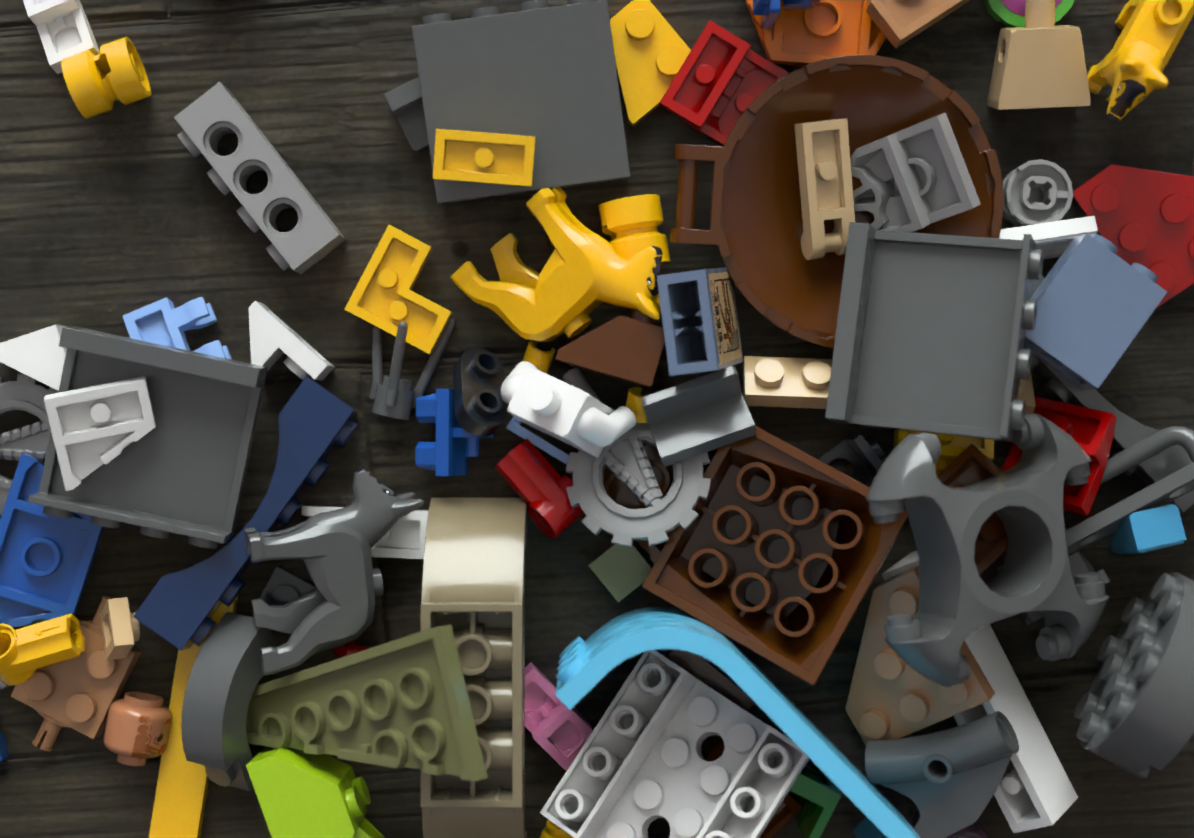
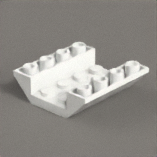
M655 650L646 651L540 813L573 838H648V827L652 821L658 818H665L670 825L669 838H759L810 758L791 739L719 694ZM712 735L721 736L724 741L723 754L715 761H706L701 754L703 741Z

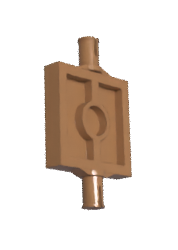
M102 597L93 620L78 619L85 638V652L80 653L78 657L37 668L28 680L15 685L11 697L34 708L44 718L32 742L35 747L40 746L39 749L52 750L62 727L72 728L92 739L101 737L106 726L109 707L120 698L142 652L132 647L126 658L106 660L100 613L107 600L113 599L111 597Z

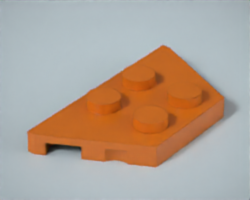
M745 0L767 59L777 65L804 67L810 63L832 57L876 55L886 39L884 33L866 12L868 0H821L820 2H813L810 9H787L783 7V1H781L780 13L771 29H761V16L753 15V0Z

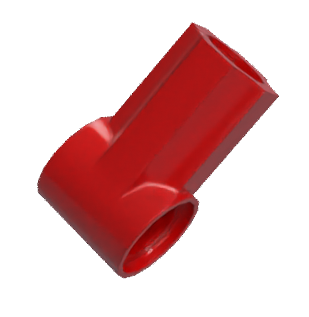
M528 438L497 463L495 467L497 471L526 502L529 516L536 526L548 537L555 539L584 514L580 505L572 508L566 488L573 486V480L565 475L560 476Z

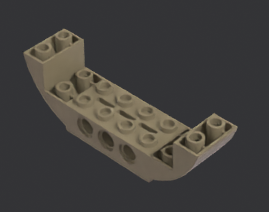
M432 497L430 501L423 561L421 631L442 625H452L488 778L473 782L462 780L460 776L448 774L432 775L423 773V770H421L423 838H527V831H525V547L527 546V504L521 497Z

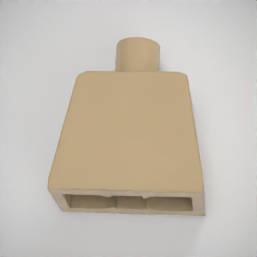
M1025 0V27L1001 28L987 106L997 110L1090 106L1091 98L1080 28L1071 25H1055V0Z

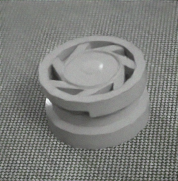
M1043 159L1028 161L1009 172L1002 181L1004 191L1003 216L1014 227L1058 221L1070 209L1073 199L1072 182L1066 171L1054 162Z

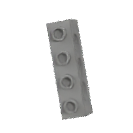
M218 82L174 117L183 129V131L177 134L180 141L195 158L202 153L213 168L207 172V175L224 195L232 191L243 205L236 210L237 213L254 233L260 229L272 242L266 250L283 271L291 267L295 272L302 275L346 240L233 94L221 82ZM226 134H237L238 146L236 150L230 155L220 156L217 149L219 140ZM256 171H266L268 175L266 188L258 194H250L247 190L249 176ZM286 208H294L298 214L296 226L288 232H279L276 226L278 214Z

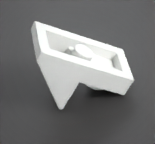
M257 301L252 303L249 307L251 364L265 366L269 370L285 353L288 357L283 363L299 378L304 380L306 376H311L315 380L323 381L334 366L265 304Z

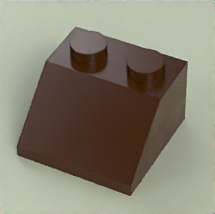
M632 310L630 318L620 315L558 349L556 361L649 389L652 387L665 342L663 327L658 326L660 318L654 320L640 311Z

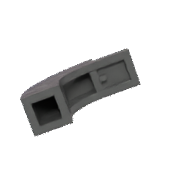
M227 612L213 628L193 664L182 707V743L186 760L204 765L210 781L223 787L231 786L250 791L253 784L246 765L253 759L246 735L247 712L253 692L264 675L261 666V648L276 646L270 629L256 627L253 617Z

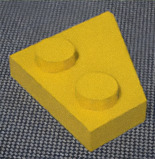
M633 0L610 19L618 81L622 90L627 119L632 127L659 106L661 99L691 51L650 0Z

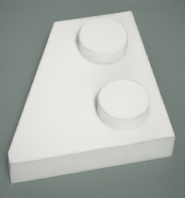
M145 376L44 396V404L66 491L75 489L81 484V480L101 465L108 464L121 454L122 449L132 442H137L156 427Z

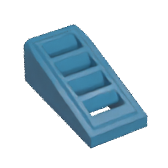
M1170 504L1134 512L1129 515L1109 542L1111 553H1143L1184 543V540L1187 539L1178 507Z

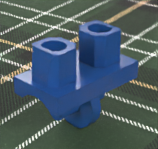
M436 389V394L417 397L416 418L418 423H436L435 442H418L415 448V465L419 468L435 471V476L468 475L469 457H479V438H493V434L487 437H479L470 434L460 426L454 413V389Z

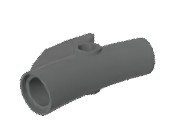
M997 711L972 722L934 733L888 740H870L865 750V769L870 784H880L910 798L919 809L920 818L913 829L920 838H946L978 820L996 792L1012 755L1019 752V743L1007 717L1002 712Z

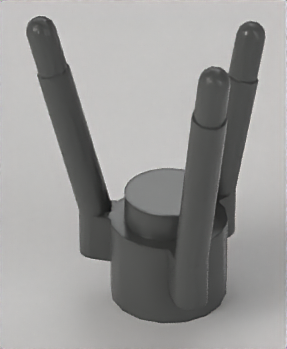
M450 318L432 354L428 358L414 390H411V380L400 378L406 345L407 323L403 321L398 324L390 375H384V378L382 329L376 326L373 327L372 386L369 395L370 399H374L372 413L396 419L410 420L411 410L416 408V399L424 395L456 325L454 318Z

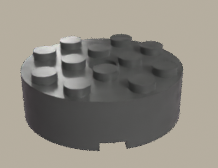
M1177 572L1163 573L1142 598L1133 596L1122 613L1121 621L1124 623L1117 636L1108 635L1097 652L1096 659L1102 662L1093 679L1089 692L1082 696L1074 712V717L1080 720L1076 737L1084 749L1142 779L1147 778L1150 766L1162 770L1168 765L1194 733V581Z

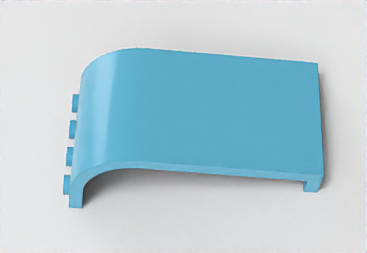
M658 606L640 608L623 613L602 625L586 641L578 636L559 655L561 659L558 661L560 665L557 668L555 696L569 710L615 666L634 655L658 649H675L691 652L710 660L727 673L866 816L852 830L856 838H920L899 810L874 785L869 783L868 779L730 637L678 608Z

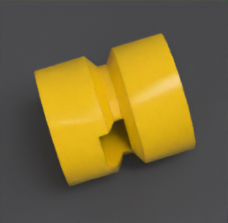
M127 36L101 45L98 55H94L89 50L61 60V68L67 88L79 112L86 119L111 111L114 107V101L119 100L124 105H128L151 96V87L146 70L134 44Z
M646 194L611 200L598 206L602 231L611 236L612 240L609 243L622 258L629 261L639 251L649 246H656L663 253L661 265L671 262L667 237L657 230V227L664 221L659 195Z

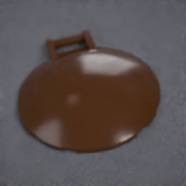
M846 55L827 58L792 71L764 90L737 120L724 146L675 144L674 159L679 160L676 222L675 228H670V243L717 245L723 263L727 267V272L745 299L762 316L793 336L814 344L834 348L846 255L838 256L835 252L825 253L823 258L807 260L803 256L801 249L803 220L794 124L847 118L851 158L859 147L946 112L981 205L934 222L912 233L999 238L1004 201L1001 169L996 151L991 148L989 140L979 123L981 121L955 90L952 91L938 79L929 75L928 71L910 63L883 56ZM699 161L714 162L709 230L695 229ZM852 176L853 191L861 187L862 183L860 178ZM869 211L855 212L856 223L871 224L875 220L874 214ZM834 219L824 220L825 233H832Z

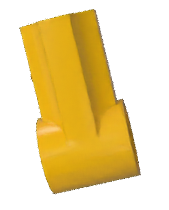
M71 613L16 630L10 625L0 624V681L9 686L19 685L28 680L37 668L80 656V653L85 652V638L78 619Z

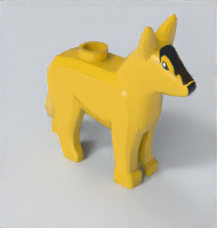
M1130 0L1123 7L1115 21L1119 28H1124L1113 49L1100 63L1093 65L1087 73L1090 92L1098 94L1106 84L1113 87L1111 94L1106 99L1109 101L1107 108L1108 118L1113 121L1121 120L1154 89H1162L1168 86L1169 82L1162 71L1194 15V0Z
M554 187L552 190L550 188H543L526 203V206L539 221L555 247L540 273L522 262L516 251L518 240L513 233H509L490 249L500 281H487L477 272L471 261L465 262L450 277L472 301L494 311L520 337L526 340L547 342L553 341L564 333L571 339L583 332L592 323L588 314L602 302L637 309L646 316L658 320L659 313L661 314L657 276L660 275L663 253L660 248L649 246L636 253L629 261L625 260L607 240L589 230L571 213L565 202L566 193L561 187Z

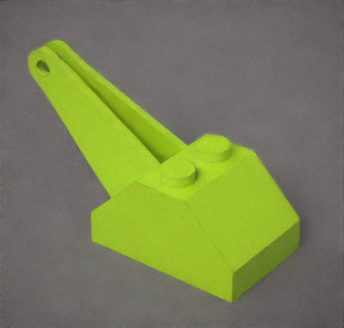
M264 747L246 765L272 838H385L365 818L368 811L366 805L371 803L370 794L363 777H355L352 766L327 754L304 753V750L288 747L279 749Z

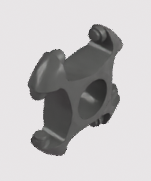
M1025 414L1022 431L1014 430L1013 443H1016L1023 450L1022 457L1015 466L985 480L960 488H949L943 485L936 476L935 464L941 454V444L935 434L926 432L910 434L892 450L883 462L865 498L868 501L870 516H873L874 523L898 521L899 513L907 510L919 556L920 618L919 620L913 619L912 614L909 613L888 616L887 624H885L886 638L884 640L913 670L941 686L951 687L952 685L963 683L965 679L969 678V662L964 655L960 654L962 643L971 633L993 622L1022 612L1040 611L1045 619V627L1040 630L1039 637L1036 640V649L1043 660L1056 661L1068 659L1080 650L1096 628L1107 605L1109 596L1105 594L1104 580H1101L1100 573L1088 572L1075 575L1076 581L1073 580L1065 540L1064 485L1071 486L1088 483V476L1090 475L1089 462L1092 459L1069 434L1039 414ZM995 512L1003 522L1007 534V557L1001 572L991 583L986 585L979 577L974 561L975 541L982 524Z

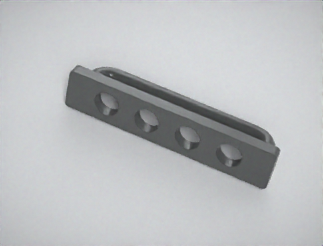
M1171 426L1108 458L1100 485L1174 445L1183 447L1193 463L1066 530L1065 540L1068 556L1116 532L1123 521L1132 513L1165 506L1193 491L1194 431L1187 427ZM1007 551L1001 556L1003 562H1005L1007 557ZM1003 565L996 568L998 574L1001 572Z

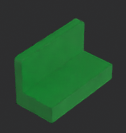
M806 764L790 788V791L806 799L795 823L803 838H820L842 794L822 771Z

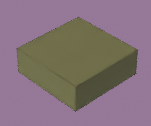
M613 544L588 564L618 603L645 582L652 569L634 545L632 547H625Z

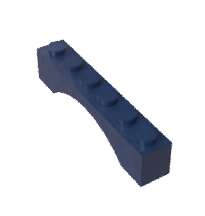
M306 376L278 415L279 445L276 467L268 491L253 518L231 542L211 557L185 570L162 576L133 617L181 651L189 649L193 643L200 647L217 624L211 618L220 605L223 603L229 607L245 586V582L240 578L248 566L252 563L257 567L262 562H252L251 554L246 553L244 529L254 527L259 532H273L279 523L286 527L292 521L302 506V503L297 500L307 484L315 487L320 482L331 465L325 460L336 444L343 448L357 430L359 425L353 420L358 412Z

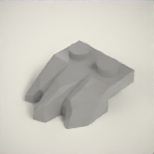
M946 112L859 147L850 158L852 176L860 178L862 183L861 187L853 191L855 212L869 211L874 214L875 220L870 224L874 230L914 232L934 222L981 205Z

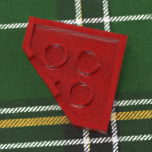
M1110 164L1073 190L1074 199L1087 217L1095 216L1099 234L1118 248L1116 255L1130 265L1133 263L1141 264L1156 274L1158 277L1156 284L1167 291L1156 308L1194 284V176Z

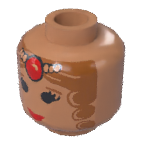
M130 691L125 693L124 698L118 699L110 705L103 743L108 750L117 754V762L129 766H144L147 759L159 757L165 752L172 723V713L168 707L163 705L164 699L162 697L146 692Z

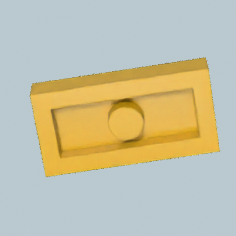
M436 129L433 179L532 187L536 137Z

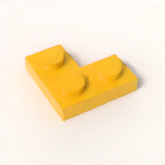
M388 225L344 310L395 337L398 324L403 321L406 322L408 325L406 342L430 355L453 314L448 309L411 291L433 248Z

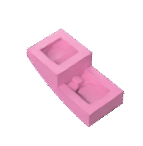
M531 662L525 667V727L531 732L533 739L567 771L594 728L575 707L569 710L555 696L556 687Z

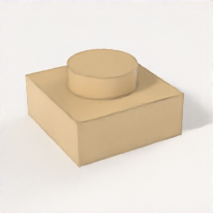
M128 597L108 599L100 613L106 660L126 658L134 646V642L139 641L140 625L139 621L133 617L136 612L130 613Z

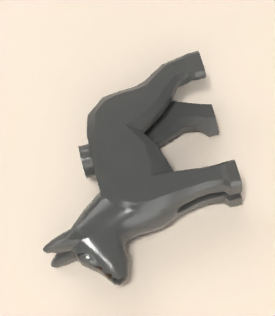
M361 467L354 474V497L350 505L342 509L319 513L296 526L280 531L259 532L254 527L244 529L245 549L247 554H251L252 562L303 559L310 578L316 585L315 589L285 605H268L262 599L251 600L253 621L256 627L292 634L286 644L278 647L261 648V666L264 675L275 674L299 666L316 653L353 641L372 624L376 603L375 597H382L384 590L380 569L372 568L371 548L388 533L399 518L423 505L424 500L414 499L416 493L408 492L396 495L392 489L378 481L367 468Z

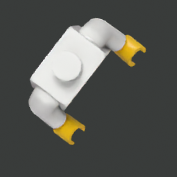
M535 340L529 341L522 362L518 363L506 377L500 389L502 400L509 404L507 411L517 420L596 458L599 457L603 447L612 444L633 428L636 422L647 423L641 399L645 397L641 396L642 388L631 387L628 391L626 406H621L614 411L585 391L548 375L547 373L556 349L551 348V351L539 350L536 348L538 341Z

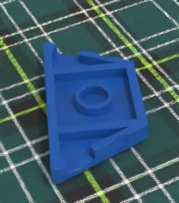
M27 453L21 454L0 518V624L4 623L12 628L47 621L71 613L76 616L105 528L92 524V516L74 512L72 518L55 517L42 513V505L28 503L29 495L39 492L44 465L33 455Z

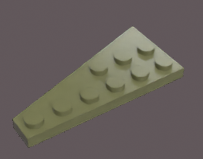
M451 624L430 628L257 685L249 703L246 719L248 744L278 749L287 747L300 749L308 754L335 755L337 759L396 769L401 767L423 770V773L460 776L462 780L473 782L488 778Z

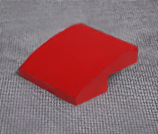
M709 20L659 105L719 146H724L733 126L746 108L764 90L789 74V72L750 50L751 45Z
M1034 396L1035 409L1033 413L1050 420L1064 430L1092 459L1089 462L1090 475L1088 476V483L1071 486L1064 485L1063 510L1088 516L1106 468L1117 418L1114 413ZM1013 443L1001 469L1002 471L1012 468L1020 461L1023 450L1016 443Z

